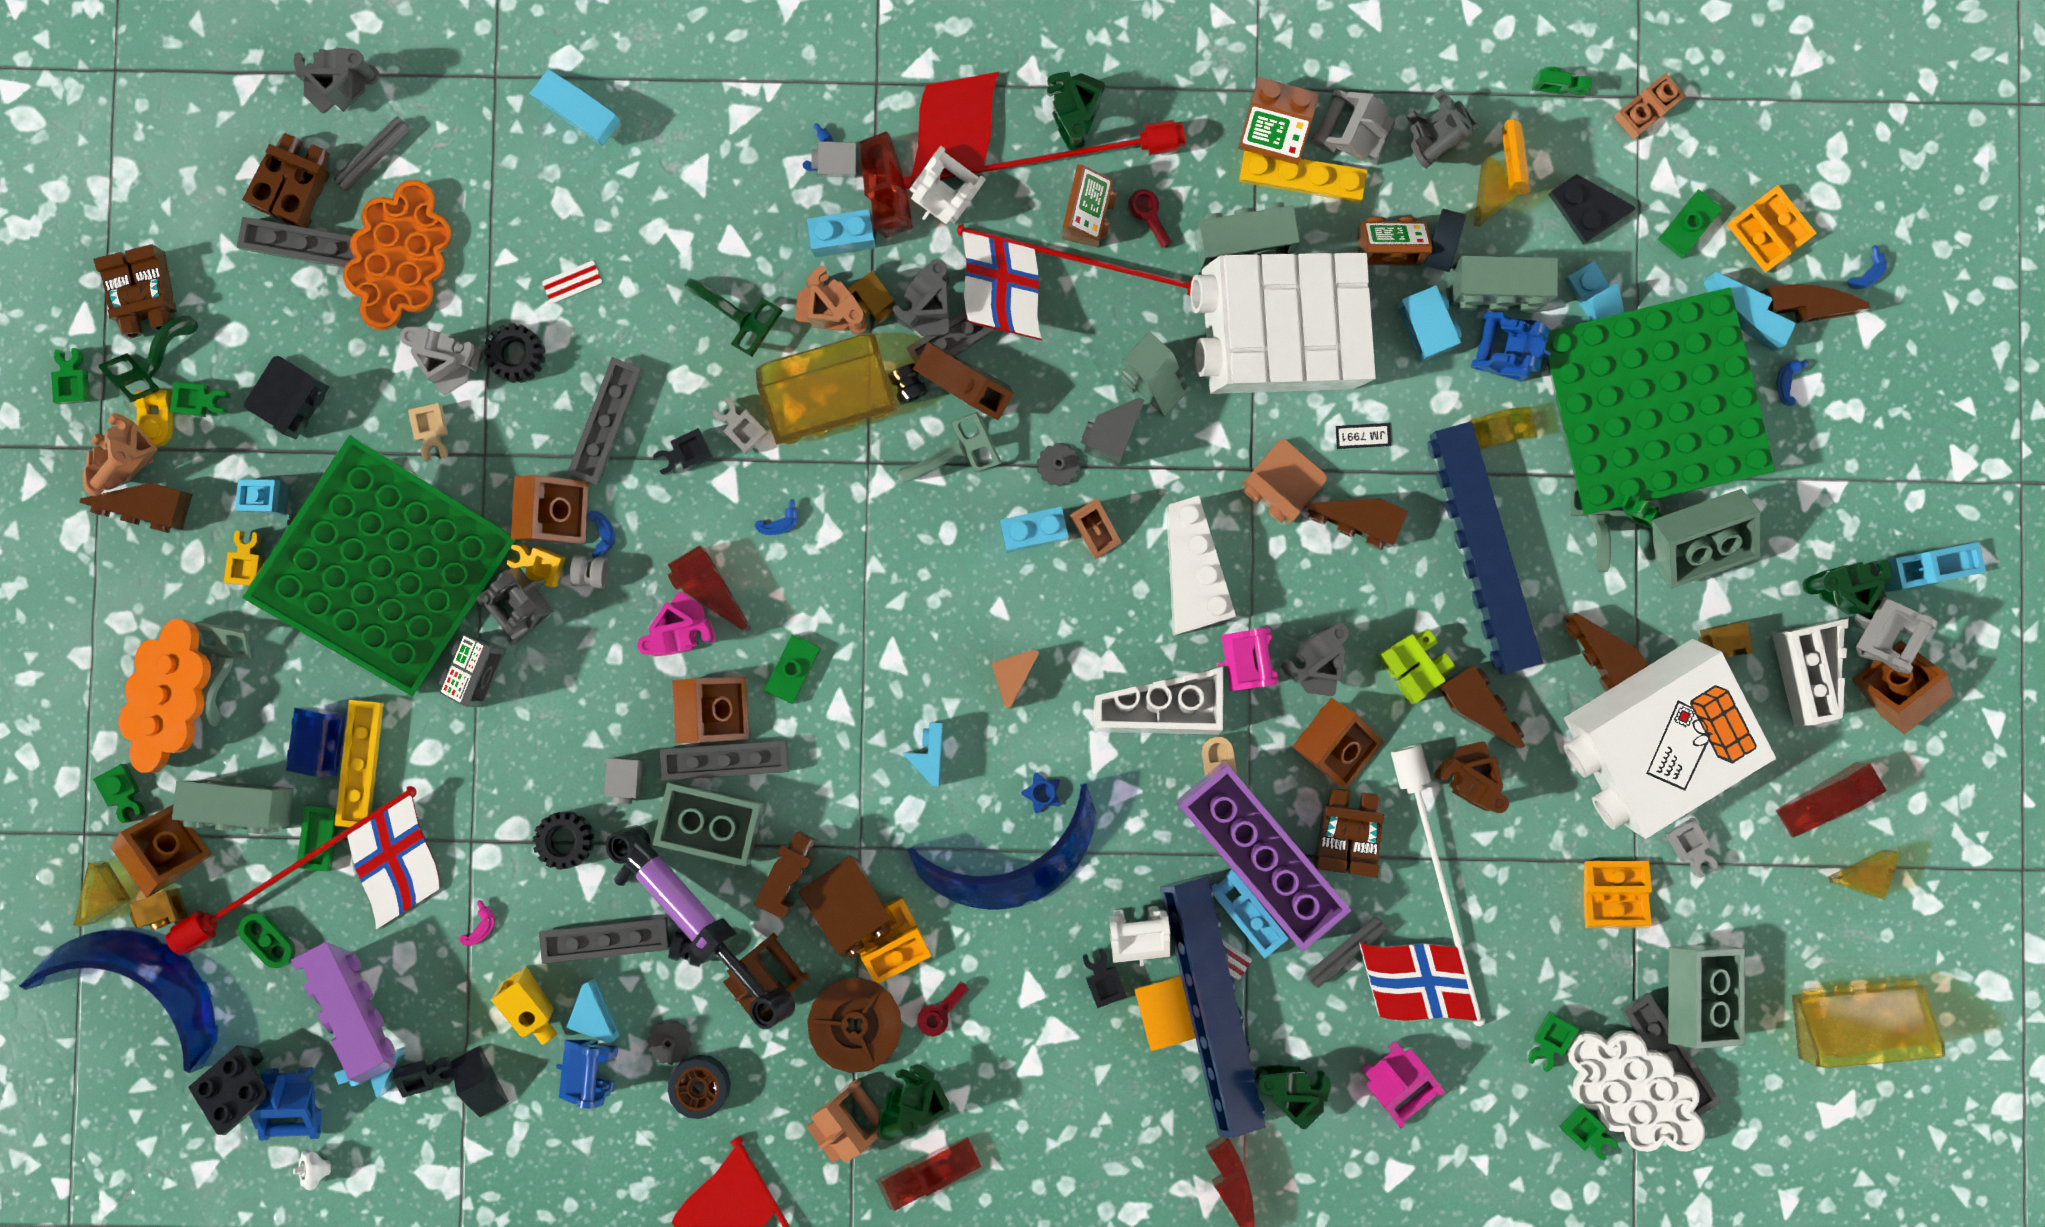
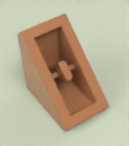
M1097 498L1070 515L1069 520L1095 560L1122 543Z
M1031 650L991 663L1004 706L1011 708L1040 652Z

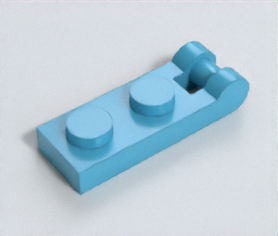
M1231 869L1225 874L1226 878L1218 885L1216 883L1211 885L1214 897L1265 959L1289 938L1245 883ZM1235 887L1240 895L1233 901H1230L1225 894Z

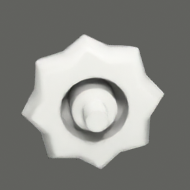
M306 1149L301 1153V1158L298 1161L299 1168L293 1169V1174L299 1175L301 1187L310 1191L318 1186L323 1177L330 1174L331 1164L329 1160H322L317 1153Z

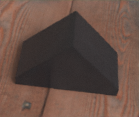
M481 1046L451 1061L456 1094L479 1117L509 1102Z

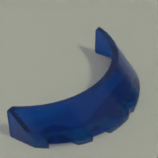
M1086 782L1079 784L1081 789L1078 804L1066 831L1049 851L1029 865L1000 875H964L935 865L917 852L915 845L907 848V852L918 876L940 895L956 903L978 909H1010L1023 906L1028 901L1041 899L1066 881L1083 859L1090 844L1095 826L1096 810Z
M103 930L74 938L48 954L19 985L24 990L38 987L43 984L48 975L78 968L102 969L130 978L153 994L171 1017L181 1042L183 1068L189 1074L204 1067L218 1040V1025H215L214 1010L211 1002L212 994L206 981H202L192 966L193 963L187 956L175 954L168 944L162 943L157 937L143 932Z

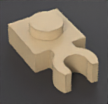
M436 403L409 409L408 413L414 440L417 442L424 441L421 448L422 458L427 462L432 461L430 451L435 447L439 449L440 457L447 458L448 449L445 444L440 442L441 436L448 435L442 405Z

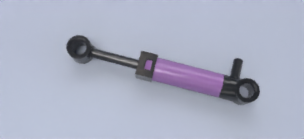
M630 826L611 834L607 838L606 851L608 856L615 863L624 864L614 877V882L618 886H624L633 874L692 941L688 948L702 964L717 956L755 998L750 1005V1015L753 1022L759 1028L770 1029L793 1015L795 1002L792 995L783 988H775L771 991L765 990L728 948V945L737 935L736 931L724 918L716 920L652 848L649 834L642 826Z

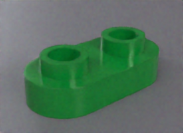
M253 913L245 916L240 921L238 926L239 937L266 966L281 968L292 962L291 959L295 957L296 953L293 941L268 915ZM256 923L262 926L261 934L255 932L254 927ZM277 946H281L284 949L282 957L276 953Z

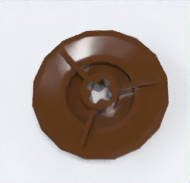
M861 977L840 979L824 988L812 1003L807 1020L809 1040L817 1055L832 1068L848 1073L870 1071L886 1062L897 1048L902 1032L901 1012L892 994L877 982ZM852 1017L856 1020L860 1017L863 1021L860 1025L862 1030L858 1031L855 1028L851 1031L848 1028L850 1024L848 1018Z

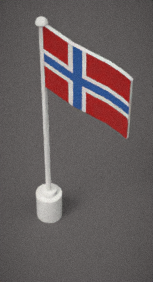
M1417 744L1399 748L1390 752L1400 789H1407L1408 794L1415 793L1456 947L1424 943L1383 947L1359 943L1378 1016L1402 1021L1454 1018L1472 1020L1474 1025L1482 1026L1485 1023V1018H1482L1421 794V791L1427 789L1425 784L1431 782L1422 745Z

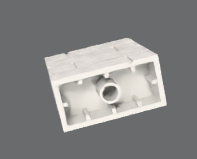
M1367 253L1218 256L1202 269V275H1195L1192 279L1191 304L1195 313H1205L1206 338H1199L1197 340L1195 366L1200 377L1209 376L1210 394L1353 390L1375 380Z

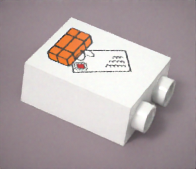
M1694 639L1689 640L1564 717L1574 737L1573 740L1564 745V750L1569 760L1583 777L1586 778L1594 774L1602 789L1600 793L1592 797V802L1597 812L1611 829L1614 830L1624 824L1644 839L1652 836L1776 759L1723 653Z

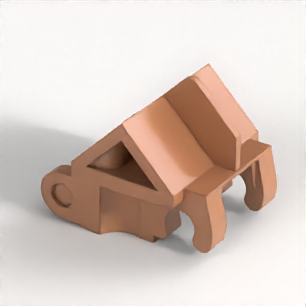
M825 266L817 267L805 280L808 286L797 294L796 321L810 323L813 328L844 331L849 328L854 334H863L867 330L868 324L861 307L841 281L837 282L833 279L828 285H824L830 280Z
M113 413L108 419L110 424L117 427L111 426L110 429L108 428L105 431V435L97 433L91 439L92 444L101 447L95 446L92 451L87 453L86 465L82 472L83 488L92 496H99L104 489L111 490L131 482L144 466L154 462L152 456L158 450L157 447L135 422L121 414Z
M859 1078L839 1091L836 1097L812 1114L810 1117L813 1121L806 1125L808 1131L819 1144V1149H823L833 1164L840 1158L844 1163L855 1158L879 1138L877 1127L880 1111L860 1086L862 1082ZM850 1094L876 1127L871 1132H867L863 1126L860 1128L847 1111L844 1099Z

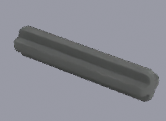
M395 117L334 177L336 184L343 190L349 191L409 131V126L400 117Z
M1372 918L1306 974L1309 981L1316 988L1323 985L1361 953L1359 943L1371 945L1386 932V926L1379 918Z

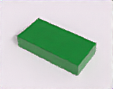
M304 805L297 861L336 836V808ZM335 845L299 868L331 871Z

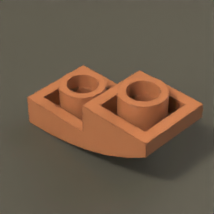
M1665 73L1613 117L1634 140L1685 98L1686 95L1672 78Z

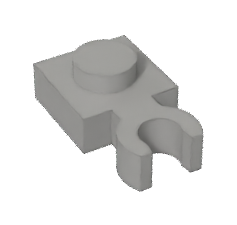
M725 398L724 401L730 408L729 412L726 415H721L714 409L712 413L720 422L729 424L723 430L724 433L747 454L768 432L746 409L738 415L735 403L731 399Z
M1690 818L1665 833L1680 861L1691 860L1690 869L1696 877H1704L1703 872L1700 870V865L1704 861L1708 863L1711 869L1716 870L1718 868L1717 861L1712 856L1706 855L1704 851L1712 845L1695 818Z

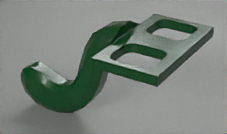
M689 278L684 285L690 293L702 298L737 323L740 331L731 345L753 357L783 312L781 308L763 298L760 299L752 312H744L695 279ZM765 306L772 307L774 312L766 323H761L757 320L758 315ZM749 331L755 333L757 337L749 349L742 348L740 342L745 334Z
M181 316L172 319L156 333L150 345L146 361L136 363L126 353L99 364V369L130 403L159 391V387L151 378L161 366L168 343L174 337L195 333L198 329V323L191 316ZM121 361L127 362L132 368L120 375H115L108 369L109 366ZM140 380L150 387L138 394H131L126 388L127 385Z

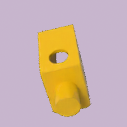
M527 966L500 983L491 1001L520 1037L524 1038L533 1032L540 1044L543 1045L557 1035L556 1030L549 1022L554 1008Z

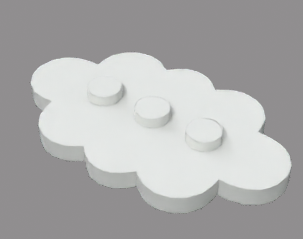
M1623 1030L1616 1032L1607 1040L1596 1032L1591 1031L1576 1034L1567 1050L1571 1065L1578 1071L1573 1080V1092L1580 1104L1587 1109L1598 1111L1600 1122L1608 1130L1624 1132L1626 1140L1633 1148L1645 1152L1656 1150L1664 1143L1677 1151L1685 1152L1694 1150L1701 1145L1705 1137V1128L1702 1119L1694 1111L1700 1097L1697 1084L1687 1074L1675 1072L1672 1060L1667 1054L1658 1050H1647L1645 1041L1633 1031Z

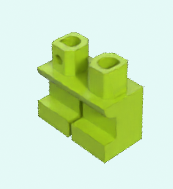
M1429 629L1415 635H1407L1376 655L1391 678H1397L1394 682L1410 704L1418 703L1426 694L1446 681L1444 677L1455 667L1446 653L1441 654L1433 661L1425 651L1438 643Z

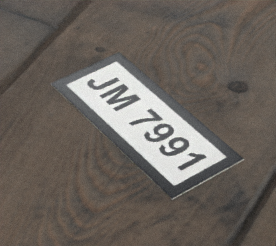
M1390 423L1335 426L1337 449L1391 446Z

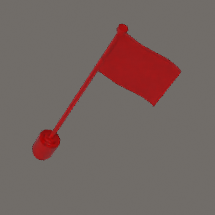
M1000 72L926 85L919 108L918 149L911 177L904 176L906 189L911 188L940 146L946 149L945 153L976 174L1141 145L1142 151L1148 150L1149 156L1178 151L1179 147L1186 146L1182 121L1174 122V119L1145 124L1144 131L1139 132V139L985 165L992 132L993 94ZM944 168L941 172L940 180L957 176Z
M741 1135L730 1141L734 1149L716 1173L686 1199L671 1222L674 1227H764L775 1213L783 1227H790L742 1145L741 1142L744 1140Z

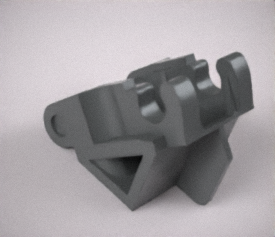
M338 47L331 50L319 49V52L313 53V64L308 63L306 66L305 57L300 52L294 55L296 76L304 82V96L321 113H326L334 105L344 112L365 92V85L375 84L379 80V71L374 66L368 65L364 61L363 55L356 49Z
M1442 88L1433 94L1440 103L1438 105L1440 110L1426 119L1415 110L1406 115L1408 121L1413 124L1410 128L1414 135L1413 141L1410 144L1417 160L1425 169L1480 128L1462 102L1458 100L1455 103Z
M932 260L905 289L906 293L904 296L907 300V306L911 307L910 310L903 311L898 305L893 307V313L897 322L911 331L916 330L921 336L947 335L949 333V303L946 289L949 277L946 263L943 260Z
M520 567L503 571L498 576V579L490 585L491 587L477 597V602L481 606L485 605L507 634V641L510 645L518 643L528 632L532 631L554 612L538 592L547 581L543 579L531 583ZM504 599L509 602L514 609L512 617L507 615L498 601Z
M1336 624L1326 627L1313 635L1297 648L1298 652L1295 656L1301 662L1300 668H1296L1291 661L1285 662L1281 665L1283 672L1295 683H1300L1307 693L1334 696L1337 681L1342 679L1345 648L1342 643L1349 636L1347 627L1343 624Z

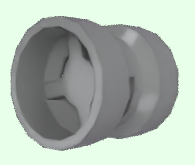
M574 555L570 568L571 586L582 587L585 584H590L593 588L604 589L608 578L607 558L596 557L594 560H590L585 556Z

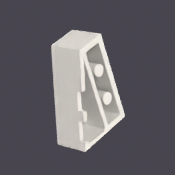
M1849 618L1772 634L1794 726L1817 725L1843 718L1845 678H1842V663L1847 653V648L1843 647L1844 630L1848 628Z

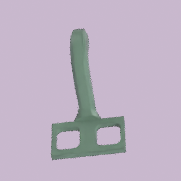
M979 412L953 420L951 423L958 436L956 442L920 463L900 469L897 473L900 482H908L920 478L959 456L968 457L974 472L1001 464L1000 457ZM973 419L977 424L980 434L970 438L966 437L960 423ZM986 447L993 462L981 466L978 464L973 451Z
M1571 484V516H1583V511L1577 510L1574 506L1577 486L1576 484ZM1606 510L1584 515L1592 522L1597 538L1596 568L1598 572H1608L1611 563V535L1607 522L1613 516L1628 517L1623 510Z
M195 622L194 624L200 636L199 650L215 653L217 658V666L211 674L207 685L202 690L205 704L200 715L202 723L214 727L221 721V712L215 703L220 686L230 673L235 658L250 660L252 656L247 631ZM201 630L213 632L217 646L205 644ZM229 635L238 636L243 640L245 652L234 650L231 647Z

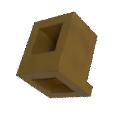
M873 271L847 289L854 298H860L857 300V303L866 317L872 314L876 321L882 323L894 314L892 309L896 305L895 300Z
M1747 622L1700 630L1701 637L1698 638V641L1721 651L1725 658L1753 653Z
M178 888L166 890L130 904L132 910L130 918L137 929L150 925L151 930H155L188 917Z

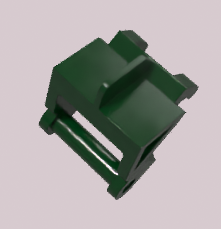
M1069 71L1053 74L1047 79V84L1049 85L1047 95H1054V101H1052L1054 111L1052 115L1059 134L1069 151L1082 149L1085 144L1083 136L1088 134L1099 109L1105 83L1083 73L1072 77Z
M1887 560L1877 562L1879 568L1878 575L1876 567L1872 562L1865 563L1864 565L1863 562L1849 566L1844 565L1805 578L1802 587L1807 594H1819L1821 600L1847 615L1858 613L1871 620L1883 598H1886L1884 586L1891 583V569Z
M914 1065L910 1067V1071L905 1069L896 1071L895 1076L903 1079L906 1085L903 1089L895 1087L891 1089V1092H887L884 1107L879 1114L877 1135L880 1140L888 1142L898 1135L912 1136L917 1132L918 1126H926L950 1111L948 1108L949 1101L939 1081L934 1080L935 1073L924 1066Z
M1267 1065L1259 1066L1254 1070L1260 1090L1266 1095H1271L1276 1105L1301 1129H1307L1324 1112V1101L1328 1102L1331 1081L1323 1070L1316 1072L1317 1080L1313 1084H1310L1311 1077L1300 1066Z

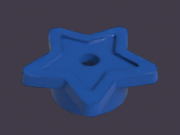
M1036 772L1034 773L1032 786L1023 790L1021 794L1033 801L1035 813H1039L1046 805L1060 806L1061 803L1055 793L1060 780L1046 781ZM1041 790H1045L1046 794L1044 796L1039 794Z

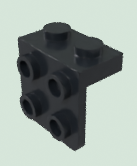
M274 356L245 400L244 407L273 425V429L281 434L297 439L307 427L308 421L315 409L323 402L329 386L284 358Z
M236 1045L188 1087L218 1135L229 1133L269 1098V1090L254 1068L264 1059L259 1049Z

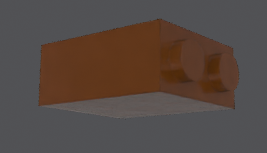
M849 856L798 891L837 955L844 958L847 956L853 958L866 949L864 944L873 938L880 940L887 936L893 930L891 926L897 923V920L862 865L853 856Z

